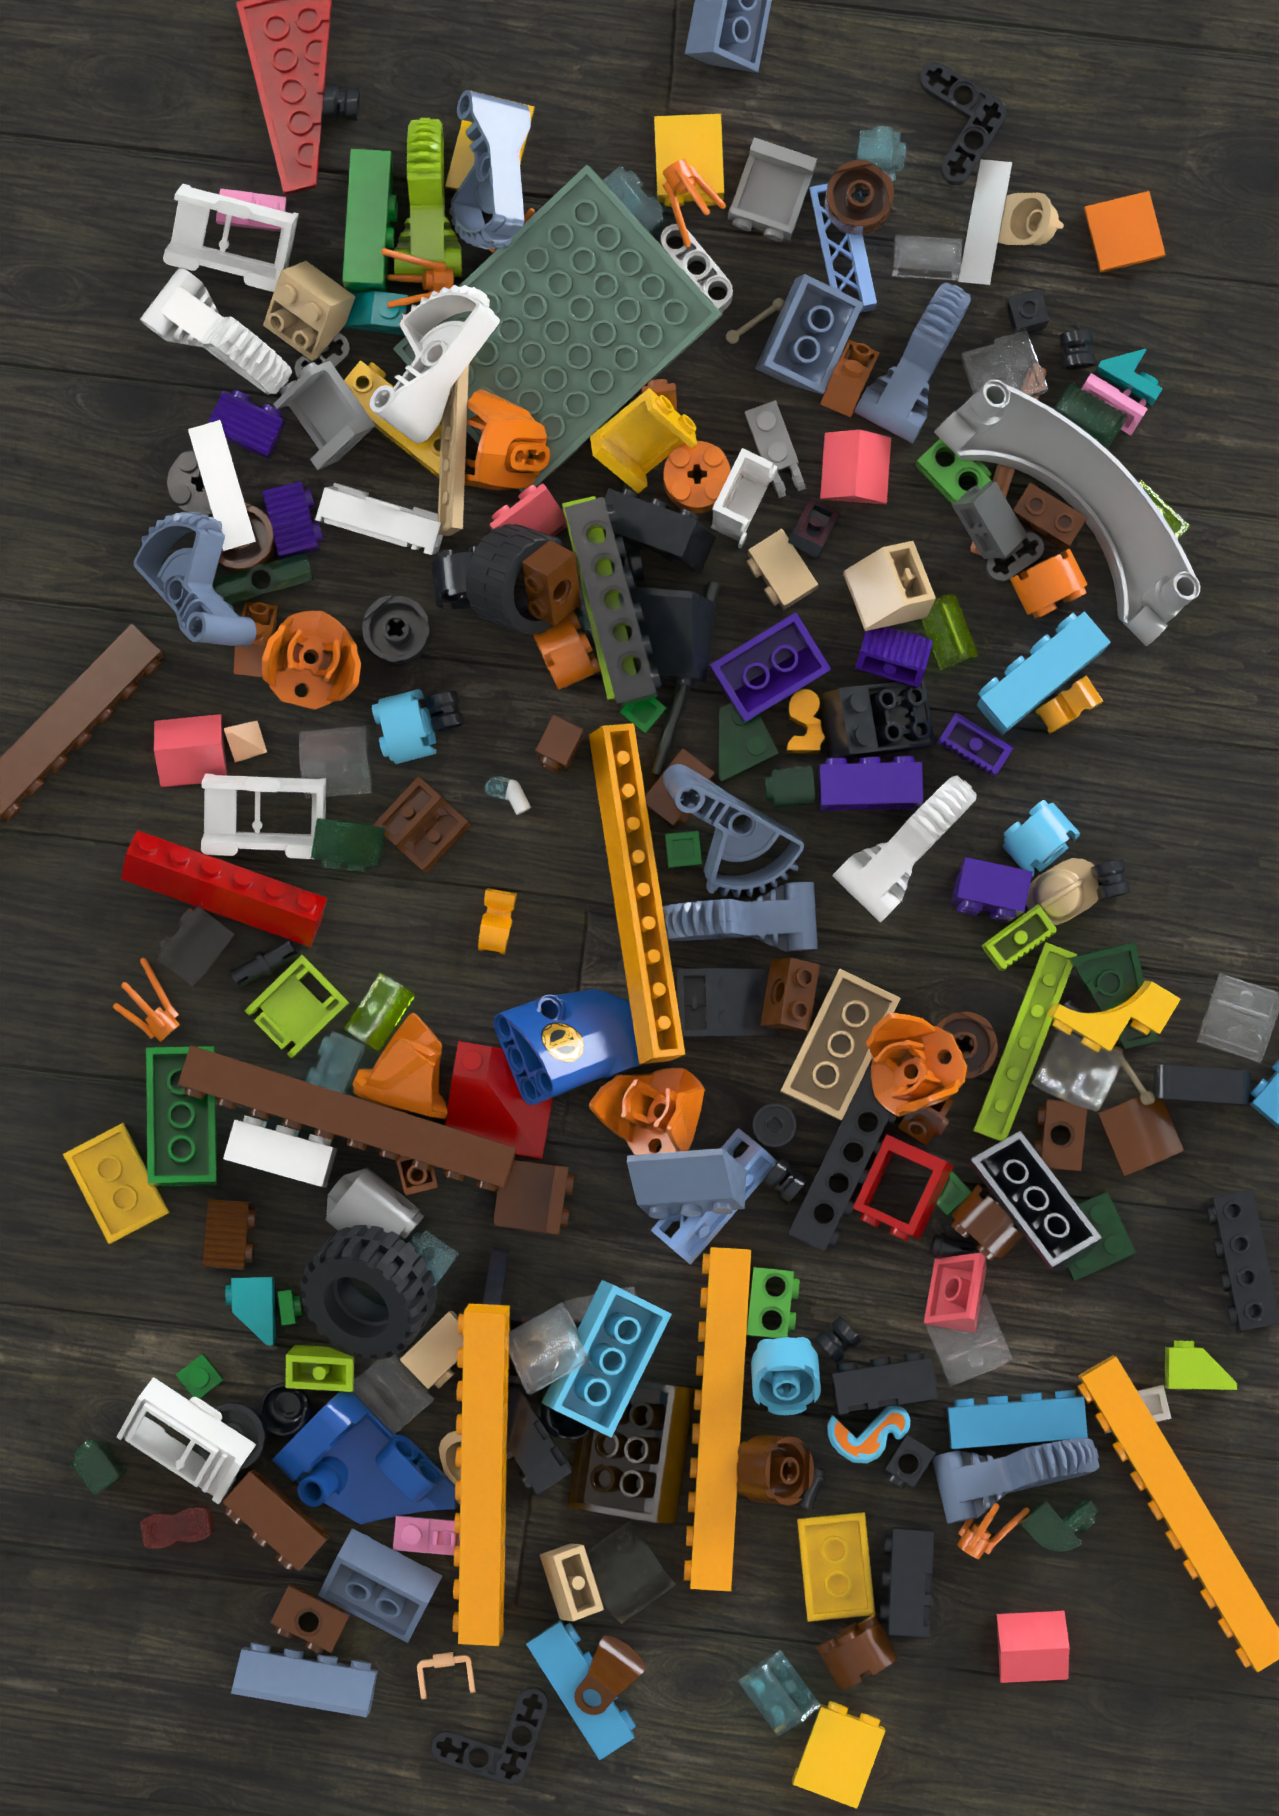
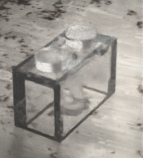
M895 235L891 276L958 280L961 271L962 239Z

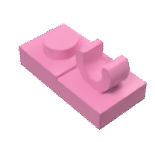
M220 189L219 195L286 212V197ZM217 211L216 223L225 225L227 214ZM232 216L230 226L281 232L282 228Z
M1091 373L1076 397L1075 402L1127 434L1132 435L1147 411L1145 407L1146 400L1142 398L1137 403L1129 398L1131 393L1129 389L1121 393L1119 392L1120 390Z
M399 1515L396 1516L393 1550L454 1556L455 1546H460V1534H455V1520Z

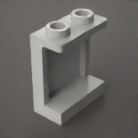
M754 137L733 203L728 211V220L733 221V226L745 231H751V228L763 231L765 237L774 241L782 242L783 238L791 240L816 168L817 158Z
M331 361L316 365L313 362L305 366L298 373L300 378L284 386L280 390L282 396L274 403L276 409L289 406L318 447L319 451L310 459L317 470L338 462L375 427V424Z

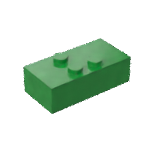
M351 149L342 280L344 288L350 293L387 292L389 256L382 255L381 250L383 248L389 250L393 248L394 228H391V222H397L398 202H396V195H393L395 166L391 151Z
M214 1046L198 1047L215 1053ZM189 1047L146 1048L147 1173L149 1187L217 1185L216 1096L205 1093L204 1099L185 1094L186 1087L178 1085Z

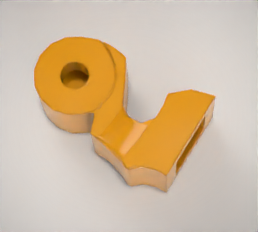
M1086 675L1075 682L1070 689L1063 690L1058 696L1038 708L1035 712L1037 715H1040L1050 734L1075 720L1084 709L1091 710L1102 704L1103 700Z
M799 690L791 698L788 707L789 719L805 727L806 734L804 736L794 735L788 742L785 754H819L820 745L824 742L825 736L822 731L821 720L814 718L819 710V698L811 690Z
M489 888L485 890L484 905H486L487 910L482 916L480 926L479 951L488 950L505 955L510 927L513 921L511 916L515 909L517 893Z

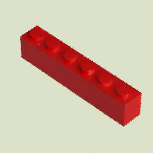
M138 830L126 852L121 880L311 947L319 930L327 902L326 897Z

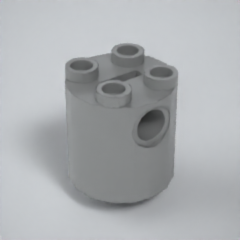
M368 1167L343 1175L327 1195V1216L325 1220L338 1231L345 1227L352 1228L354 1225H367L368 1229L371 1226H378L384 1228V1232L390 1233L393 1231L406 1239L424 1217L419 1212L420 1209Z

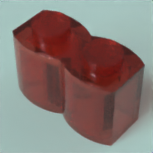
M203 1505L191 1506L178 1513L158 1512L140 1522L144 1546L155 1549L170 1546L178 1540L182 1542H197L215 1532L212 1509Z

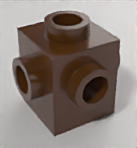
M948 1098L945 1101L931 1105V1107L904 1115L898 1128L927 1145L934 1134L940 1137L950 1121L945 1116L954 1100Z

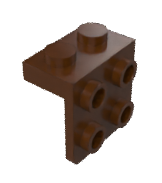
M514 1160L505 1188L498 1186L493 1219L495 1225L560 1235V1228L567 1229L570 1209L563 1208L565 1195H572L574 1175L568 1174L569 1167Z

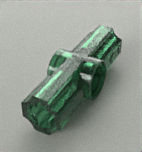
M305 552L264 565L259 564L250 568L249 571L236 572L215 578L212 586L214 591L224 598L223 601L231 605L259 596H268L273 592L314 581ZM258 572H267L271 577L270 585L265 589H257L253 586V576Z

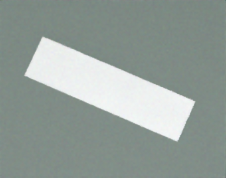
M983 159L980 161L958 282L990 285L1012 162Z
M218 420L188 429L213 517L217 521L222 522V533L225 535L223 551L256 542L221 421Z

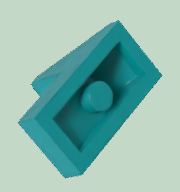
M1147 349L1105 359L1100 362L1095 371L1096 374L1124 390L1129 389L1131 394L1140 399L1144 398L1148 404L1153 406L1163 388L1157 385L1158 380L1144 372H1141L1140 375L1134 372Z

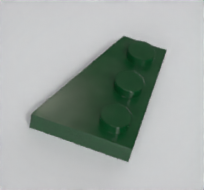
M1135 942L1068 958L1101 1012L1112 1009L1127 1001L1144 983ZM1131 1019L1118 1038L1119 1043L1124 1049L1158 1041L1156 1033L1150 1031L1148 1035H1144L1131 1027L1130 1024L1133 1021Z

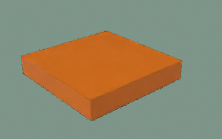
M1149 191L1084 207L1100 273L1165 257L1166 254Z

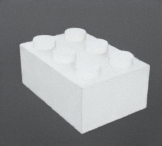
M245 1115L243 1122L234 1120L223 1159L320 1187H327L337 1153V1148L330 1147L332 1140L313 1134L309 1135L308 1140L298 1138V1130L277 1125L275 1131L266 1129L267 1121Z

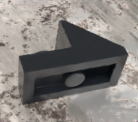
M810 498L792 531L788 543L801 552L814 558H819L840 512Z

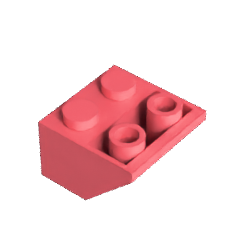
M543 483L537 488L533 484L525 489L518 496L520 499L518 503L511 508L508 505L500 508L492 515L491 518L494 521L490 523L491 531L505 524H518L553 537L567 527L563 511Z

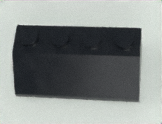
M1021 1131L970 1159L969 1164L1050 1270H1065L1087 1257L1102 1237Z

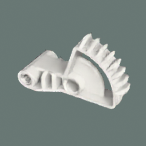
M177 269L140 318L144 325L165 341L203 347L267 395L276 394L286 385L292 374L290 366L282 360V357L277 355L258 336L254 335L233 317H222L206 287L186 269Z
M454 285L451 289L443 287L440 293L433 291L429 299L422 297L418 306L412 304L411 311L408 314L402 313L403 319L399 325L416 357L411 365L405 367L406 372L403 376L397 375L394 377L398 380L394 388L384 385L373 393L370 399V408L415 443L426 441L441 423L452 385L499 324L500 320L493 310L489 308L490 300L484 292L479 289L477 290L475 287H467L466 285L462 287ZM472 311L465 322L448 321L436 326L455 314Z
M959 776L949 778L906 821L889 842L880 843L876 847L867 848L853 854L832 876L881 923L902 901L913 865L974 803L977 794Z

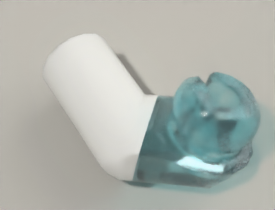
M494 776L485 783V793L490 797L509 800L516 815L531 809L518 781Z

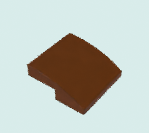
M418 776L373 826L426 874L466 832L471 824Z
M1140 1096L1097 1113L1122 1176L1131 1174L1184 1151L1165 1103L1161 1099H1155L1154 1103L1144 1105L1140 1100Z

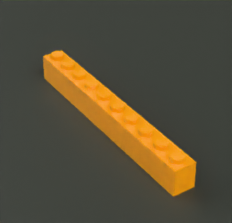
M634 723L605 725L589 734L638 1059L639 1064L667 1062L685 1055L635 727Z
M710 1247V1254H703L702 1274L709 1275L708 1288L701 1287L700 1308L707 1309L706 1322L699 1321L698 1342H704V1356L697 1355L696 1376H702V1390L695 1389L694 1410H700V1424L693 1423L692 1444H698V1458L691 1457L690 1478H696V1492H689L688 1512H694V1526H687L686 1546H692V1560H685L684 1580L690 1581V1589L731 1591L737 1500L736 1484L738 1480L737 1462L741 1432L751 1250Z
M468 1304L464 1314H459L458 1334L463 1335V1347L458 1348L457 1367L463 1368V1381H458L457 1401H462V1414H458L456 1420V1434L462 1435V1445L457 1447L455 1458L456 1468H461V1480H457L455 1485V1500L461 1501L460 1513H456L454 1523L455 1534H460V1546H455L454 1566L459 1567V1579L454 1580L453 1598L459 1600V1612L455 1611L453 1615V1632H458V1644L499 1646L504 1636L510 1306Z
M1112 1355L1078 1375L1082 1384L1077 1386L1087 1403L1093 1401L1100 1413L1096 1414L1095 1417L1103 1431L1106 1433L1111 1430L1117 1441L1112 1445L1122 1462L1128 1460L1133 1467L1134 1472L1130 1474L1132 1480L1140 1492L1146 1489L1152 1501L1147 1503L1157 1521L1163 1518L1170 1529L1165 1532L1166 1537L1175 1551L1179 1548L1183 1551L1187 1560L1182 1562L1185 1569L1193 1580L1198 1577L1205 1589L1200 1591L1208 1607L1210 1609L1216 1607L1222 1619L1217 1622L1226 1637L1229 1639L1233 1636L1240 1648L1235 1650L1244 1667L1247 1668L1251 1665L1252 1669L1258 1673L1278 1661V1626L1118 1358Z

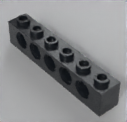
M604 497L564 507L616 703L621 707L657 697L656 688L661 687L662 684L657 667L650 668L647 655L653 654L648 634L641 635L639 622H643L644 617L640 602L633 603L630 590L636 589L631 569L624 570L621 557L627 556L622 536L615 538L612 525L618 524L614 505H607ZM594 528H602L606 531V538L600 544H592L588 541V534ZM605 560L612 561L615 564L613 574L608 577H602L597 574L598 564ZM611 593H619L624 597L622 606L616 610L609 609L605 605L606 598ZM627 625L632 628V637L627 642H618L614 639V632L619 626ZM629 658H637L641 661V669L635 675H628L623 672V664Z
M872 1059L787 1233L824 1252L827 1246L834 1248L842 1231L837 1228V1225L842 1215L847 1218L849 1217L856 1202V1199L851 1196L857 1185L863 1187L870 1172V1168L866 1167L871 1154L877 1156L885 1139L881 1137L885 1125L892 1126L897 1117L885 1109L873 1096L871 1081ZM862 1113H871L875 1116L877 1126L872 1132H865L860 1129L858 1119ZM856 1143L861 1147L862 1157L858 1162L852 1163L845 1159L843 1150L847 1144ZM835 1173L843 1174L848 1181L847 1188L842 1193H835L829 1187V1179ZM819 1204H827L833 1210V1217L826 1224L819 1223L814 1217V1210Z

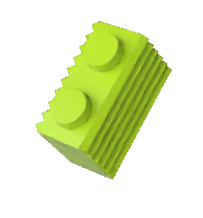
M1037 904L981 946L997 969L1004 971L1012 963L1021 959L1023 955L1032 951L1034 947L1043 943L1045 939L1050 938V935H1054L1056 927L1040 905Z

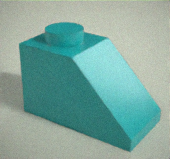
M379 291L352 293L355 299L343 328L405 336L399 324L403 319L402 313H409L410 304L388 308L387 302L405 298L408 295Z
M275 1277L231 1278V1285H226L225 1289L226 1305H232V1313L266 1345H276Z

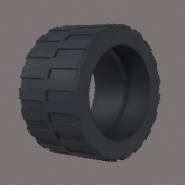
M505 524L502 527L493 529L491 533L484 536L478 547L475 548L467 567L468 572L465 584L471 608L482 619L520 634H540L548 628H552L553 625L542 619H537L529 613L525 584L521 592L514 599V585L517 575L523 566L522 562L549 540L568 550L570 548L558 538L518 524Z

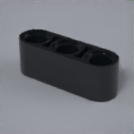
M1155 1065L1153 1094L1155 1099L1249 1105L1251 1071Z

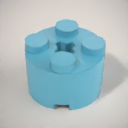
M420 689L381 698L378 704L372 705L376 724H381L384 735L379 737L381 751L384 757L389 756V759L394 761L395 764L436 754V749L430 746L436 744L435 732L432 731L430 723L432 719L427 707L421 708L419 700L424 699V696Z
M1042 800L1029 812L1031 816L1024 824L1021 825L1018 821L1003 834L1005 836L1003 840L1005 842L1003 844L1005 851L1021 869L1032 871V877L1034 876L1035 867L1041 872L1069 848L1065 842L1070 839V836L1075 841L1080 835V832L1054 803L1048 804L1045 800Z
M783 1337L763 1339L757 1344V1349L751 1359L752 1391L756 1403L759 1405L762 1403L773 1414L794 1415L807 1410L806 1405L813 1400L815 1403L819 1399L821 1393L819 1359L807 1338Z

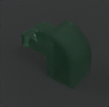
M1086 1499L1062 1520L1053 1508L1043 1500L1019 1523L1042 1547L1052 1551L1064 1552L1075 1549L1082 1544L1074 1532L1079 1529L1082 1533L1092 1526L1097 1520L1094 1515L1099 1510L1091 1500Z

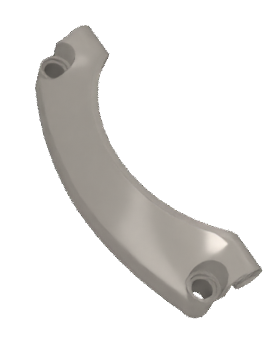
M990 380L934 431L961 460L997 463L1026 473L1050 487L1076 511L1087 517L1085 523L1101 546L1111 571L1116 593L1118 618L1145 646L1151 644L1168 626L1166 623L1199 595L1201 587L1199 580L1196 578L1172 529L1145 490L1105 447L1051 407L1004 384L1002 381Z

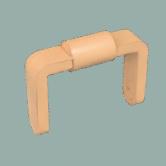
M453 1652L434 1654L432 1659L421 1660L417 1665L421 1700L427 1699L423 1668L455 1666V1663L466 1662L470 1693H474L475 1683L471 1657L467 1654L454 1655Z

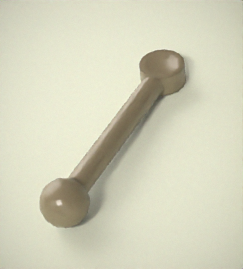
M782 298L775 299L772 306L738 330L728 331L726 334L727 341L730 344L737 343L740 335L776 310L781 311L785 301Z
M1114 1046L1110 1051V1055L1113 1059L1119 1061L1140 1092L1141 1102L1144 1105L1154 1103L1155 1096L1153 1092L1146 1091L1123 1057L1122 1048Z

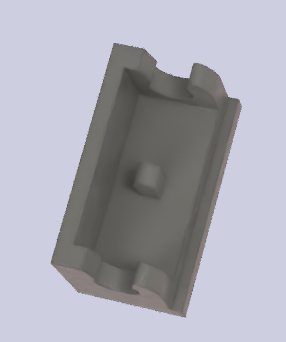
M996 481L988 482L981 490L978 485H975L958 501L952 504L953 509L983 559L1006 557L1027 536Z

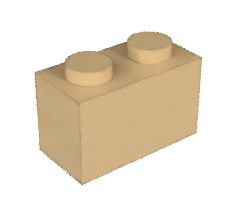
M780 529L748 550L747 555L750 559L746 561V564L755 578L761 576L768 587L764 591L770 602L774 606L780 604L781 608L785 610L817 590L818 583L794 546L788 543L789 538L784 530Z
M570 1543L540 1554L560 1620L576 1621L604 1610L584 1545Z

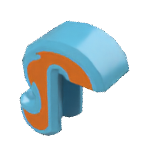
M889 1405L857 1438L833 1415H831L827 1423V1434L831 1445L839 1454L855 1463H869L879 1458L885 1450L889 1433H893L894 1438L897 1440L902 1439L910 1428L911 1420L904 1408L897 1405Z

